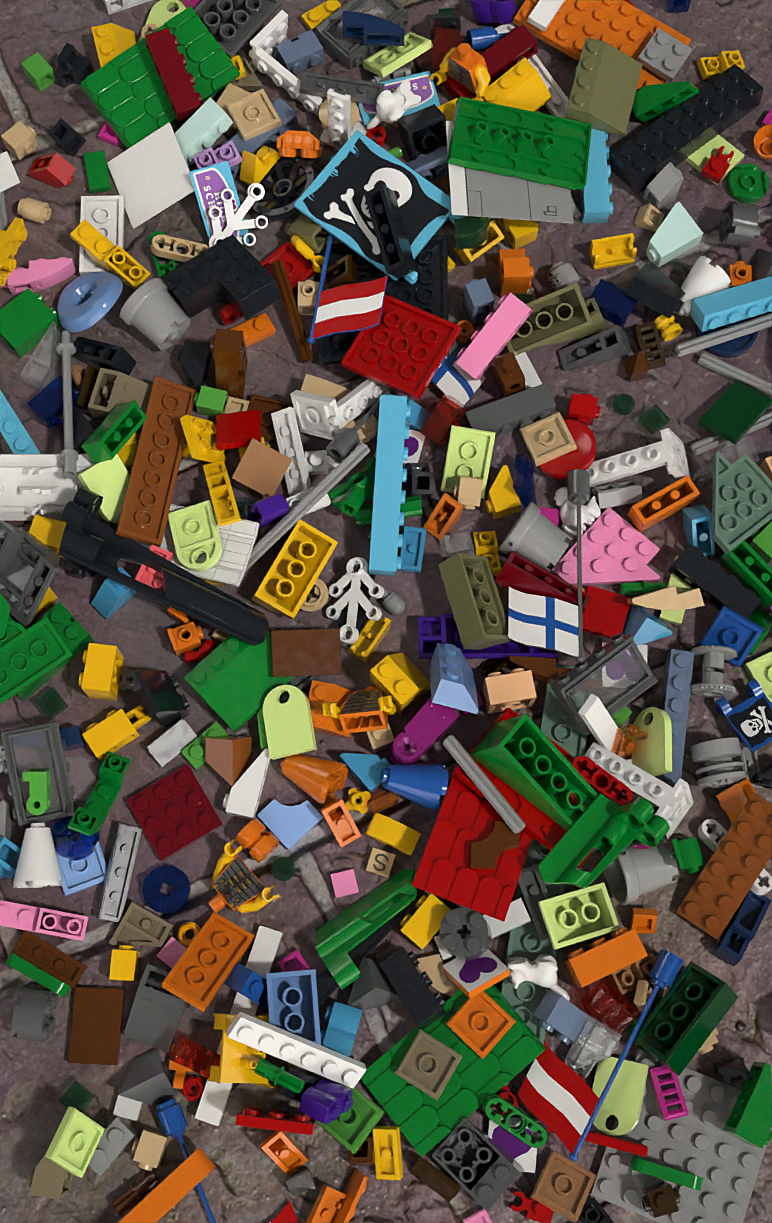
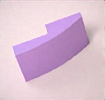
M232 140L216 150L210 147L193 157L199 169L228 161L229 167H232L243 161Z

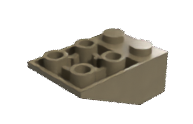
M100 368L88 405L92 418L105 420L117 405L133 400L137 402L145 413L152 385L122 372Z

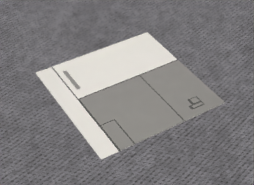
M446 121L447 150H449L453 121ZM448 163L452 215L574 223L571 194L568 188L549 183L544 185L512 175L507 177L481 169L476 171Z

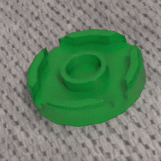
M754 164L738 165L731 171L727 179L729 194L741 203L751 204L763 199L769 189V179L766 172H762L759 169L760 167Z

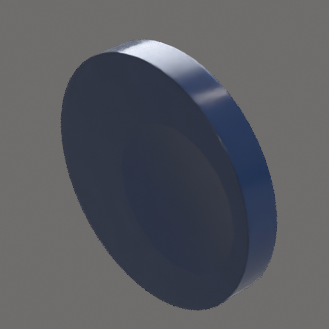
M756 316L743 319L735 323L720 326L715 329H710L702 332L695 323L696 337H701L755 319ZM758 331L705 348V350L722 358L740 356L752 347L757 338Z

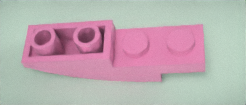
M59 257L49 260L39 258L29 261L28 269L22 267L15 268L7 278L5 285L1 288H9L12 295H20L27 288L32 292H37L69 278L76 273V267L72 258Z
M0 900V926L80 941L84 939L89 918L87 916Z

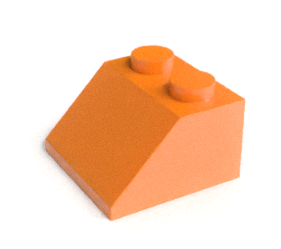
M312 680L308 700L314 732L350 739V733H344L340 719L333 718L330 715L323 716L322 703L336 702V706L339 707L353 691L336 684Z

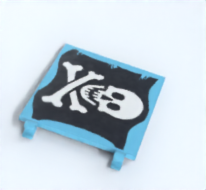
M356 130L296 201L294 207L386 275L397 281L398 278L388 274L385 270L364 193L381 184L395 192L414 259L448 218L454 225L461 227L465 216L452 215L450 196L363 133ZM414 271L403 277L410 284H414L417 281L418 274Z

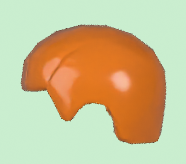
M772 124L759 128L753 138L756 154L765 160L772 159Z

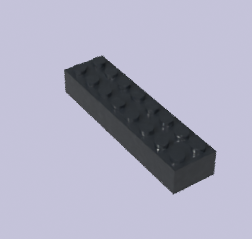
M736 64L732 65L700 88L699 93L678 104L613 151L610 161L611 171L635 193L639 194L646 189L667 164L671 162L676 167L695 151L758 107L761 103L764 88Z

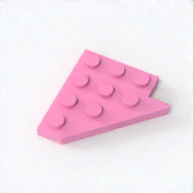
M610 507L603 512L581 537L582 586L642 582V580L658 582L661 578L647 566L659 552L660 548ZM577 542L551 570L552 574L577 586Z

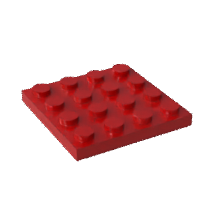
M385 294L380 324L360 331L341 361V365L352 372L419 401L459 335L461 328L459 325Z

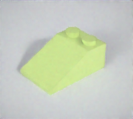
M604 882L538 902L554 950L604 936L620 929Z

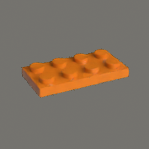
M213 912L164 979L161 987L204 1012L230 975L236 963L240 961L253 942L255 935Z

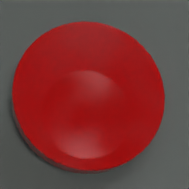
M564 420L577 449L537 466L547 476L567 479V474L571 470H587L594 462L597 453L595 436L588 426L579 421Z

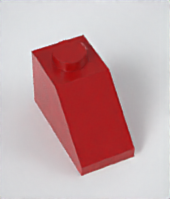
M56 152L37 157L26 175L49 186L58 188L68 186L71 183L75 168Z

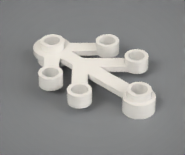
M253 183L248 186L247 198L235 215L232 204L234 198L233 191L231 189H224L220 193V198L224 204L227 226L222 232L219 220L222 211L217 206L211 207L208 210V216L211 218L213 235L209 239V248L216 245L217 240L223 241L231 236L234 230L256 227L263 229L267 227L268 219L265 216L241 221L253 203L263 198L265 190L261 184ZM254 188H258L260 190V194L258 196L253 194ZM224 192L230 193L231 197L229 200L224 198ZM212 209H216L218 211L217 217L212 216ZM259 218L264 220V226L258 225ZM247 233L243 237H236L242 245L252 246L256 242V237L252 233ZM246 236L252 237L251 244L246 242Z
M361 557L349 560L346 566L347 573L337 583L329 587V594L334 598L340 599L334 605L327 608L326 616L328 618L338 620L342 613L341 610L349 604L347 623L340 628V640L347 644H353L359 638V632L356 628L358 603L366 611V616L369 619L377 621L382 615L381 610L373 606L360 589L362 581L369 588L370 596L378 599L384 594V588L376 584L367 573L369 569L368 563ZM351 582V588L344 594V587ZM338 588V592L334 594L335 589ZM379 588L378 593L374 594L375 589ZM336 610L335 615L332 616V611ZM376 610L375 616L372 617V612Z

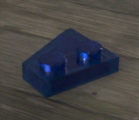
M523 453L516 455L513 488L526 508L530 502H533L535 505H537L533 476L534 466Z

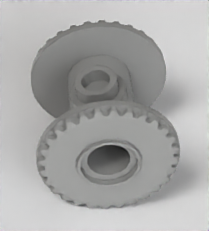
M714 645L698 646L691 649V652H694V658L702 659L703 665L702 683L692 685L690 692L697 696L712 698L734 695L736 688L724 684V660L736 658V650Z

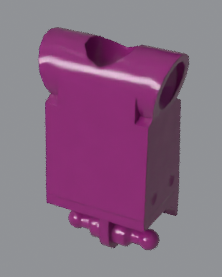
M430 698L406 725L404 730L395 738L389 752L390 764H415L454 726L459 717L454 712L456 709L432 703V698Z

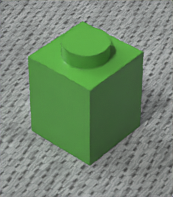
M38 52L29 56L21 63L25 76L40 92L56 82L53 68Z
M201 386L200 393L197 392L194 398V405L197 408L198 414L216 418L217 414H224L228 393L224 390Z

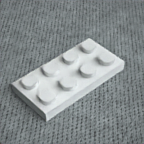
M81 196L80 223L84 219L87 220L115 246L119 245L124 250V196ZM80 246V276L90 272H108L89 257L87 251Z

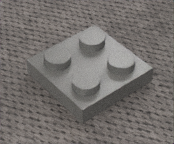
M658 28L639 55L637 61L643 64L642 66L671 83L693 49Z

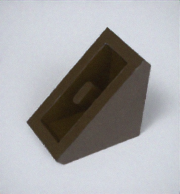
M347 254L326 270L323 291L341 285L357 283V269L351 255Z

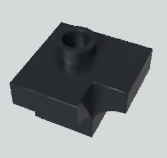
M459 8L438 9L437 14L430 15V39L440 38V48H453L461 44V15Z
M66 43L57 57L59 65L54 72L57 85L64 89L70 84L81 85V82L94 72L91 59L80 54L73 45Z
M406 463V482H402L401 490H406L405 497H429L433 495L434 472H430L429 463Z

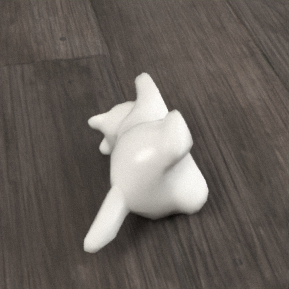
M403 81L393 93L389 90H384L378 95L376 100L377 115L370 120L366 128L370 130L382 121L393 123L402 117L405 110L421 102V97L414 95L410 91L409 81Z
M541 954L534 961L524 957L508 958L509 978L514 985V989H517L520 983L530 981L542 987L550 988L566 1000H570L568 993L557 985L558 968L557 961L553 956Z

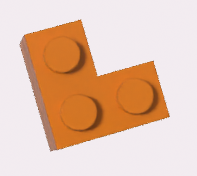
M525 248L499 249L498 272L501 298L505 294L508 296L510 293L516 297H526L527 290L531 289V278L534 276L533 265H530L529 256H525Z

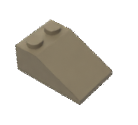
M44 1155L35 1167V1171H31L29 1175L28 1187H31L29 1194L61 1200L70 1193L73 1174Z

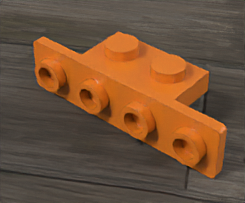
M354 1169L344 1192L323 1183L306 1223H349L355 1214L358 1200L366 1189L368 1176Z

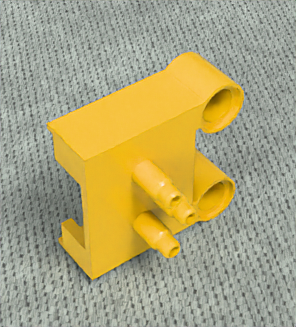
M213 1013V1016H215L214 1029H221L223 1031L220 1066H211L208 1081L252 1083L269 1088L279 1087L280 1084L274 1086L272 1081L254 1073L260 1059H266L265 1052L227 1037L226 1031L237 1015ZM269 1013L252 1016L269 1023Z

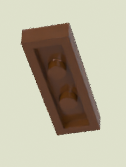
M26 930L12 951L73 988L78 985L88 968L85 964Z

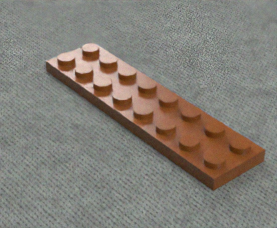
M157 376L154 377L145 410L147 419L141 427L116 535L148 545L161 546L186 440L180 418L184 415L191 416L197 390Z

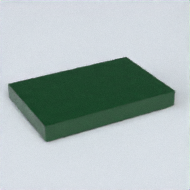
M735 381L699 419L698 425L736 445L770 408L772 399Z

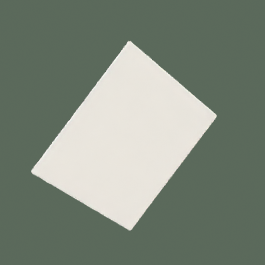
M167 123L107 162L119 195L124 196V207L133 229L194 191L189 168L170 123Z

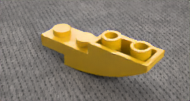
M15 217L6 231L0 230V289L5 285L11 272L15 270L16 260L14 255H16L18 248L27 238V229L21 218Z
M84 219L71 232L70 237L87 251L89 257L109 273L118 276L122 282L137 290L151 275L119 245L115 246L87 220Z

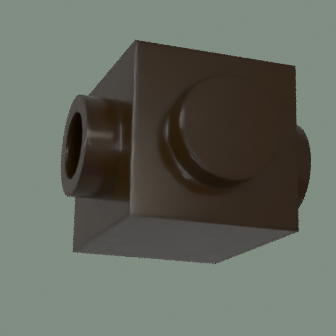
M663 1182L642 1188L644 1195L641 1197L643 1208L652 1217L656 1218L679 1211L677 1204L680 1203V1197L676 1187L672 1188L671 1184Z

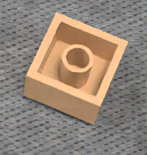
M524 668L514 669L510 674L502 675V672L491 673L485 678L482 685L487 714L503 712L507 708L516 710L532 707L537 698L531 670L525 671Z

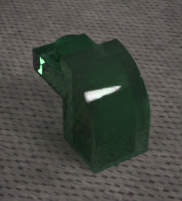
M471 216L469 218L454 219L457 250L474 248L487 240L490 234L489 217Z

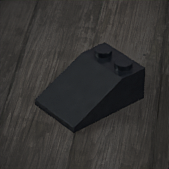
M166 670L135 672L154 712L165 728L189 715L187 708L190 705L184 694L179 696L176 689L180 686L174 675L169 677Z

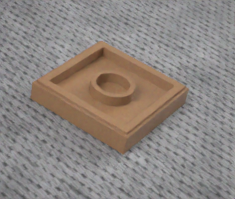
M252 438L232 478L269 497L275 494L292 459Z
M551 1150L530 1197L576 1223L596 1175Z

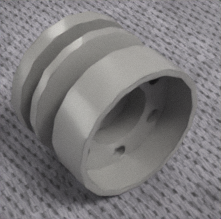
M738 738L715 739L690 747L693 763L705 765V767L695 771L696 776H707L697 781L698 787L721 788L747 779L745 771H735L745 767L744 762L732 760L742 754Z

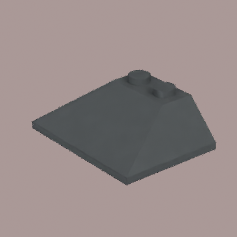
M0 520V593L10 606V614L25 627H29L59 567L60 557L32 534Z

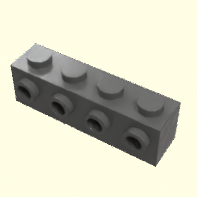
M543 383L465 412L464 423L467 428L496 432L495 435H506L514 428H523L532 424L533 421L553 415L556 403L547 384Z

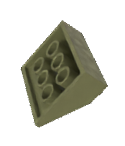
M585 38L565 118L592 124V129L625 136L643 64L607 42Z

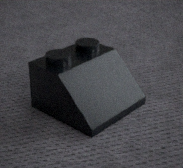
M435 104L397 120L401 140L411 161L422 154H429L438 147L447 145L446 118Z

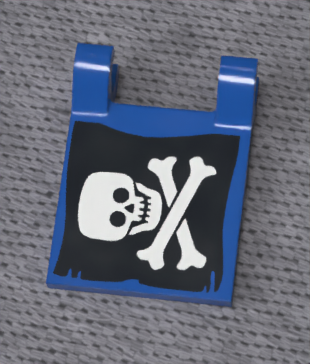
M756 679L747 683L749 687L747 692L751 698L731 708L724 696L716 700L717 711L725 717L751 753L772 741V703L764 694Z

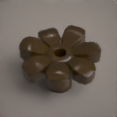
M490 659V662H484L480 673L486 677L495 672H502V675H504L502 668L507 667L508 663L506 659Z

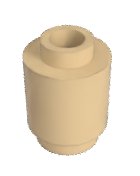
M29 197L26 199L22 198L19 201L17 211L24 219L41 224L50 219L51 208H49L48 203Z

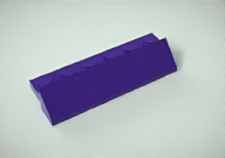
M441 614V617H418L419 659H432L437 643L454 645L461 650L465 659H509L510 656L557 659V651L525 646L514 641L479 650L464 649L453 614ZM505 614L508 622L509 614Z

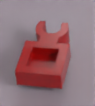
M725 146L719 148L717 157L712 154L701 172V175L717 184L720 183L729 169V162L734 155V151H731L729 155H724L722 152Z
M519 1190L513 1191L514 1195L521 1197L519 1205L510 1204L509 1207L513 1211L519 1212L525 1209L527 1210L526 1218L540 1223H551L553 1210L531 1197L530 1199L526 1198Z

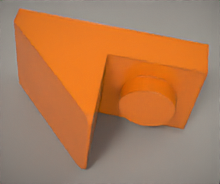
M342 798L320 809L323 818L329 825L341 848L361 837Z
M276 1131L260 1144L262 1150L288 1177L308 1161L304 1152L291 1140L288 1132Z

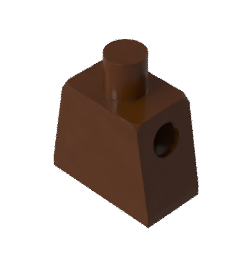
M513 352L492 360L489 370L503 398L526 390L525 376Z

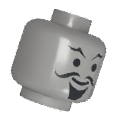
M563 261L552 266L548 275V281L555 291L579 282L580 278L572 264L564 263Z

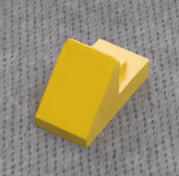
M265 145L255 155L243 150V161L241 162L240 170L241 182L248 185L260 183L281 157L278 151Z

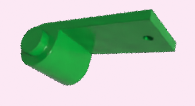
M697 837L678 841L677 838L673 839L675 852L670 853L671 859L677 857L680 869L682 871L687 870L688 874L702 871L701 866L705 865Z

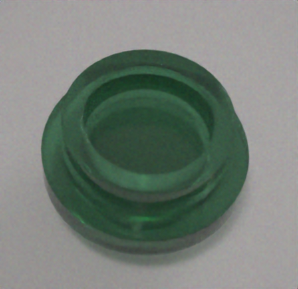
M620 394L613 401V408L620 415L630 414L635 407L634 399L629 394Z
M280 857L273 862L271 872L275 879L287 881L293 877L295 866L289 858Z

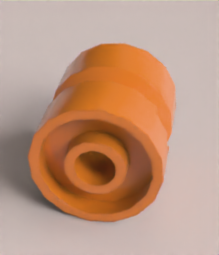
M254 818L238 833L235 840L244 849L249 848V854L260 863L276 848L280 840L271 832L266 833V827L257 818Z

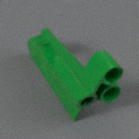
M599 794L537 865L541 880L546 883H566L587 888L634 839L649 847H656L670 830V826L664 818L653 814L654 808L645 798L637 797L632 803L620 806L603 794ZM593 848L602 852V858L590 872L575 870Z
M414 870L401 871L316 930V950L341 990L360 977V971L348 955V952L416 898L417 888L412 886L416 874Z

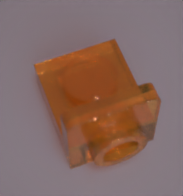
M633 724L617 728L611 752L620 757L631 755L635 747L634 741L647 739L648 734L641 731L639 726Z
M388 790L389 794L387 795L383 792L372 797L373 801L369 802L372 814L374 815L376 812L379 813L398 804V797L400 795Z

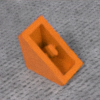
M444 493L423 528L427 529L429 533L441 541L461 518L463 505L447 493Z

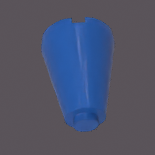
M389 764L386 769L383 768L381 770L380 782H382L383 788L429 810L437 811L443 803L438 802L440 796H445L447 791L448 770L443 769L446 767L443 764Z

